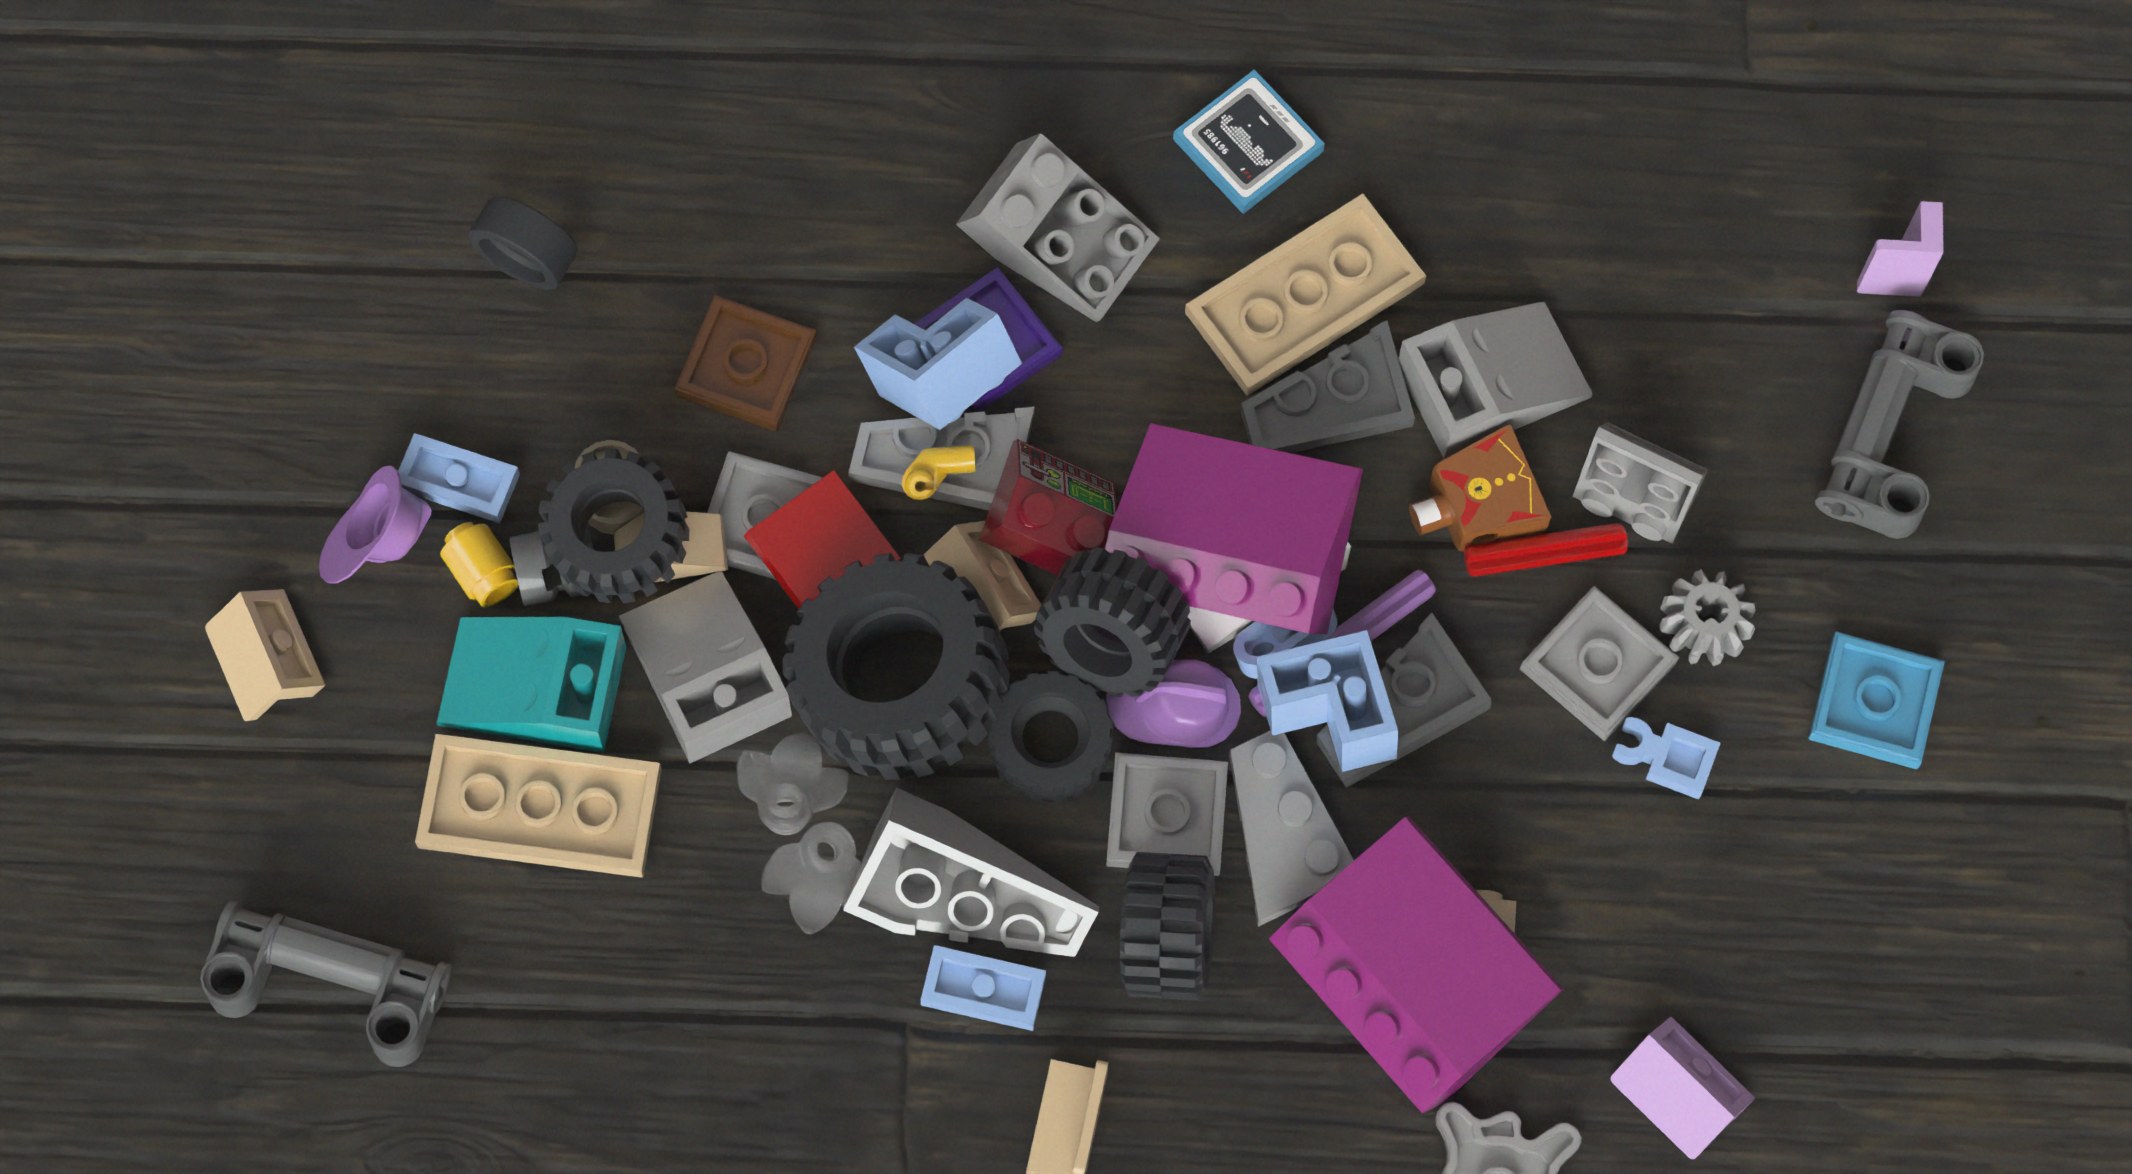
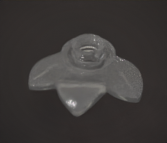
M805 732L785 737L774 748L772 756L745 750L741 753L737 763V782L743 795L757 803L758 815L761 821L770 830L781 835H791L799 832L811 820L814 812L835 807L845 796L848 787V772L831 767L822 768V754L819 744L812 736ZM785 801L794 803L789 807H781L777 805L778 803Z
M833 822L818 823L804 833L800 843L788 844L778 848L764 868L761 879L762 890L770 894H790L789 904L793 918L806 934H813L827 926L836 916L841 905L844 907L861 862L855 858L856 846L853 837L848 830ZM820 842H826L833 847L834 858L832 861H825L819 856L817 848Z

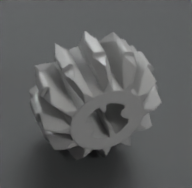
M1702 569L1694 573L1691 583L1680 578L1672 587L1674 595L1665 596L1660 608L1668 616L1662 619L1660 630L1662 633L1676 634L1669 645L1672 652L1679 651L1685 646L1691 650L1688 655L1690 664L1697 663L1702 653H1706L1713 666L1721 663L1724 652L1732 657H1737L1744 647L1741 640L1751 639L1755 627L1748 619L1752 618L1756 611L1755 603L1740 601L1746 591L1744 584L1735 585L1731 589L1724 586L1727 580L1724 571L1717 574L1714 582H1709ZM1712 614L1716 617L1717 621L1710 618L1703 622L1699 619L1698 615L1704 618Z

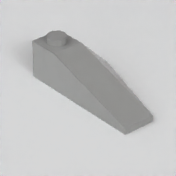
M896 788L872 835L843 910L894 933L915 936L916 930L949 934V940L968 943L969 937L1002 941L1007 948L1075 957L1099 913V906L952 812Z

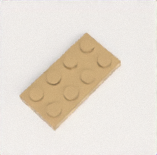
M1361 194L1187 303L1185 314L1244 393L1249 396L1424 285L1426 275L1365 195Z
M435 734L415 843L420 849L643 878L662 770L660 763Z

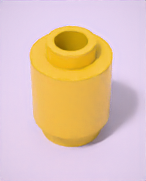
M466 522L455 527L446 535L444 539L446 544L441 550L440 555L469 599L477 600L482 607H490L503 601L516 590L518 580L515 577V566L488 525H473L472 522Z

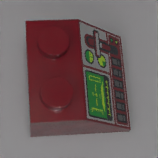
M1016 439L1012 443L979 540L1059 575L1067 560L1073 559L1076 553L1083 550L1091 553L1093 548L1105 549L1109 529L1117 511L1115 483Z

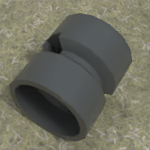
M587 523L584 533V543L587 547L593 549L590 531ZM539 531L510 537L516 576L525 608L555 602L558 593L563 591L571 598L584 596L577 592L571 582L568 584L556 567L551 565L552 561L543 548L546 545L539 536Z

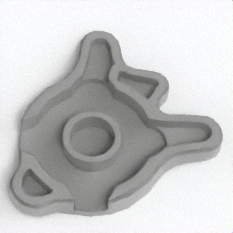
M1456 1102L1442 1105L1435 1117L1436 1126L1445 1141L1447 1152L1446 1165L1442 1174H1557L1563 1163L1578 1150L1582 1138L1578 1129L1573 1125L1559 1123L1535 1139L1528 1140L1521 1135V1120L1516 1113L1505 1111L1488 1119L1480 1120L1474 1117L1463 1105Z

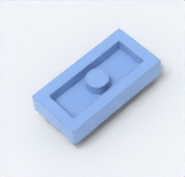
M416 433L412 437L398 470L401 478V487L413 495L499 524L520 476L516 466Z
M934 945L921 996V1005L1033 1031L1046 979V970Z

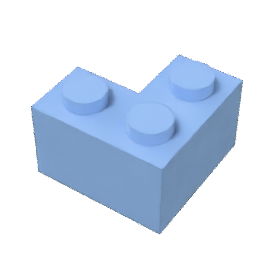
M967 297L927 330L895 314L854 347L880 397L939 430L948 423L957 420L965 409L986 392L999 386L1008 374L1022 364L999 315Z
M1367 630L1257 657L1258 689L1272 735L1327 722L1342 772L1397 759L1398 728Z

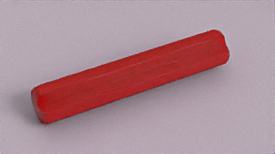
M1614 523L1468 545L1464 549V563L1467 573L1475 577L1621 555L1628 550L1627 533L1624 526Z

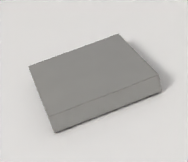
M728 451L707 512L723 516L728 566L776 580L744 538V535L752 527L818 482L822 477Z
M1593 586L1522 662L1520 670L1603 741H1606L1676 665L1679 657L1599 589Z
M1115 752L1106 866L1128 868L1136 852L1208 856L1214 875L1219 876L1228 762Z

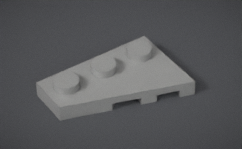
M1034 407L1016 408L1015 413L985 415V411L964 413L963 418H958L948 423L941 430L919 418L861 423L848 472L849 481L905 493L902 487L903 474L923 449L974 445L975 472L948 474L929 498L989 510L1013 441L1019 439L1028 443L1034 418Z
M1271 730L1231 749L1229 755L1239 817L1242 822L1247 852L1246 859L1249 877H1251L1258 927L1303 905L1354 861L1285 733L1272 735Z

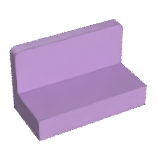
M1921 201L1902 240L1880 239L1875 242L1857 280L1858 293L1921 297L1943 255L1942 202Z
M1672 1017L1668 1018L1651 1032L1611 1076V1082L1690 1159H1695L1717 1135L1755 1099L1744 1086Z

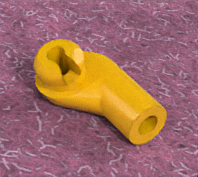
M974 445L923 449L903 474V491L912 499L924 500L934 494L948 474L975 472Z

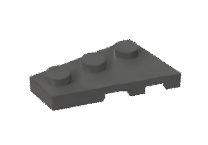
M1386 320L1373 327L1368 335L1349 346L1344 344L1328 353V358L1303 372L1297 371L1244 401L1241 404V415L1249 444L1293 453L1413 427L1415 417L1388 321Z
M1433 613L1419 626L1417 634L1402 649L1399 647L1386 661V666L1380 672L1398 728L1397 759L1342 772L1328 724L1317 734L1318 746L1346 788L1491 709V698Z

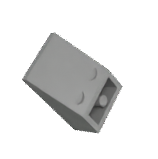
M1041 133L1016 143L956 223L959 228L996 260L1095 322L1101 320L1160 239Z
M1545 302L1452 320L1402 341L1398 358L1405 384L1444 459L1502 427L1511 424L1513 430L1587 400L1593 394Z
M1606 422L1598 428L1572 497L1581 500L1582 505L1596 515L1602 517H1610L1612 515L1631 524L1636 533L1654 541L1663 539L1673 544L1708 469Z
M722 571L710 574L619 616L689 764L792 717L789 695L762 641Z

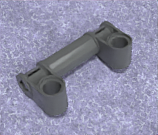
M1905 310L1892 311L1887 317L1886 327L1889 330L1881 350L1875 351L1872 355L1837 449L1831 459V465L1834 469L1826 490L1820 491L1815 500L1818 509L1834 519L1852 522L1896 539L1908 537L1916 531L1928 507L1930 498L1928 487L1921 478L1883 464L1912 387L1914 385L1945 398L1962 397L1972 388L1984 358L1982 345L1973 336L1931 322L1917 313ZM1902 342L1906 344L1904 350L1899 348ZM1943 360H1957L1963 364L1966 370L1954 371L1948 368ZM1850 481L1851 487L1847 491L1844 489V487L1846 485V482ZM1888 500H1904L1912 507L1913 511L1906 513L1898 512L1891 507Z
M231 899L224 907L220 916L215 939L202 969L200 980L202 988L217 1013L229 1018L246 1016L255 1009L260 1001L272 965L374 994L376 998L366 1023L368 1039L375 1055L381 1062L389 1066L402 1067L415 1061L423 1051L435 1014L441 1007L451 977V964L441 961L437 966L405 957V951L398 948H391L310 924L277 913L274 917L243 909L241 902ZM233 975L245 978L243 986L236 993L221 995L217 992L218 986L225 978ZM404 1024L410 1027L408 1036L400 1043L386 1044L381 1041L383 1032L391 1025Z

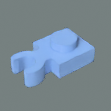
M1626 718L1622 731L1636 736L1640 745L1636 748H1628L1624 745L1616 744L1612 757L1625 765H1635L1640 762L1650 764L1646 780L1699 799L1704 790L1720 742L1669 723L1666 724L1662 737L1653 734L1648 724L1641 719Z

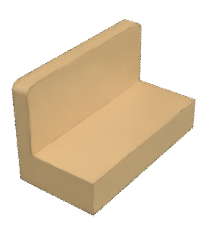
M985 521L954 525L924 554L930 566L933 561L940 560L953 567L958 577L965 576L972 583L981 599L984 600L1000 631L1007 627L1031 624L1036 619L1035 617L1041 604L1011 554L979 540Z
M284 589L239 592L206 624L207 635L245 721L257 720L277 700L313 697L325 686Z
M1051 1059L1026 1174H1086L1105 1089L1109 1062L1097 1060L1094 1069Z

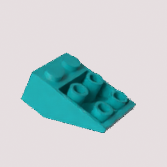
M461 617L437 719L438 726L604 753L626 652V644L621 626L569 617Z

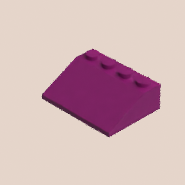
M1150 423L1110 526L1105 549L1110 553H1113L1115 549L1127 552L1128 556L1136 559L1140 557L1148 561V565L1152 568L1162 570L1169 576L1167 580L1179 587L1183 593L1180 599L1186 601L1188 606L1308 634H1328L1363 469Z
M1409 816L1404 817L1306 901L1269 938L1422 1114L1445 1103L1564 989Z

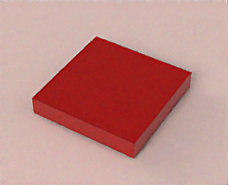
M834 470L752 527L744 535V538L798 609L806 598L814 601L818 597L820 591L817 586L827 577L831 576L835 581L845 575L844 566L860 560L863 566L874 563L873 557L875 555L892 553L896 561L901 559Z

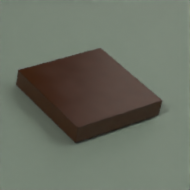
M715 295L674 388L675 396L778 432L817 339V331Z

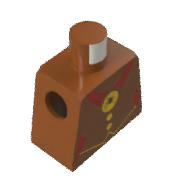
M1511 424L1500 428L1435 465L1429 482L1433 496L1409 505L1413 525L1420 536L1447 527L1458 551L1464 552L1465 547L1468 545L1546 534L1551 520L1550 512Z

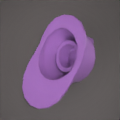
M391 465L384 466L373 474L360 497L339 520L328 536L319 561L320 577L327 583H339L349 578L365 561L383 563L400 560L416 543L431 516V508L426 501L401 487L400 474L396 468Z
M1173 659L1162 682H1159L1158 686L1151 692L1143 691L1141 696L1131 697L1123 693L1122 697L1110 696L1108 693L1106 694L1108 715L1112 718L1115 727L1130 739L1151 744L1208 748L1224 741L1233 732L1241 714L1240 695L1232 680L1218 668L1196 659Z

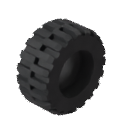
M892 553L880 554L873 557L874 563L863 566L860 560L844 566L845 575L835 581L831 576L827 577L817 586L820 591L818 597L814 601L809 598L804 600L796 612L801 619V623L799 626L791 625L789 627L785 644L791 653H786L783 657V675L789 682L786 690L791 703L800 714L801 719L816 741L839 764L849 763L854 772L868 777L875 775L876 769H878L885 780H902L905 771L913 770L919 778L933 774L935 772L933 765L943 760H946L949 766L964 757L960 751L969 742L974 746H978L988 734L983 726L987 719L997 720L1004 706L997 693H1005L1009 687L1010 673L1005 666L1009 656L1006 643L999 632L1000 629L976 588L965 576L958 577L953 567L940 560L933 561L930 566L924 555L907 553L904 554L903 561H896ZM904 631H924L943 638V651L936 670L929 680L912 694L895 701L882 703L863 701L851 695L854 671L864 654L877 642L890 635Z

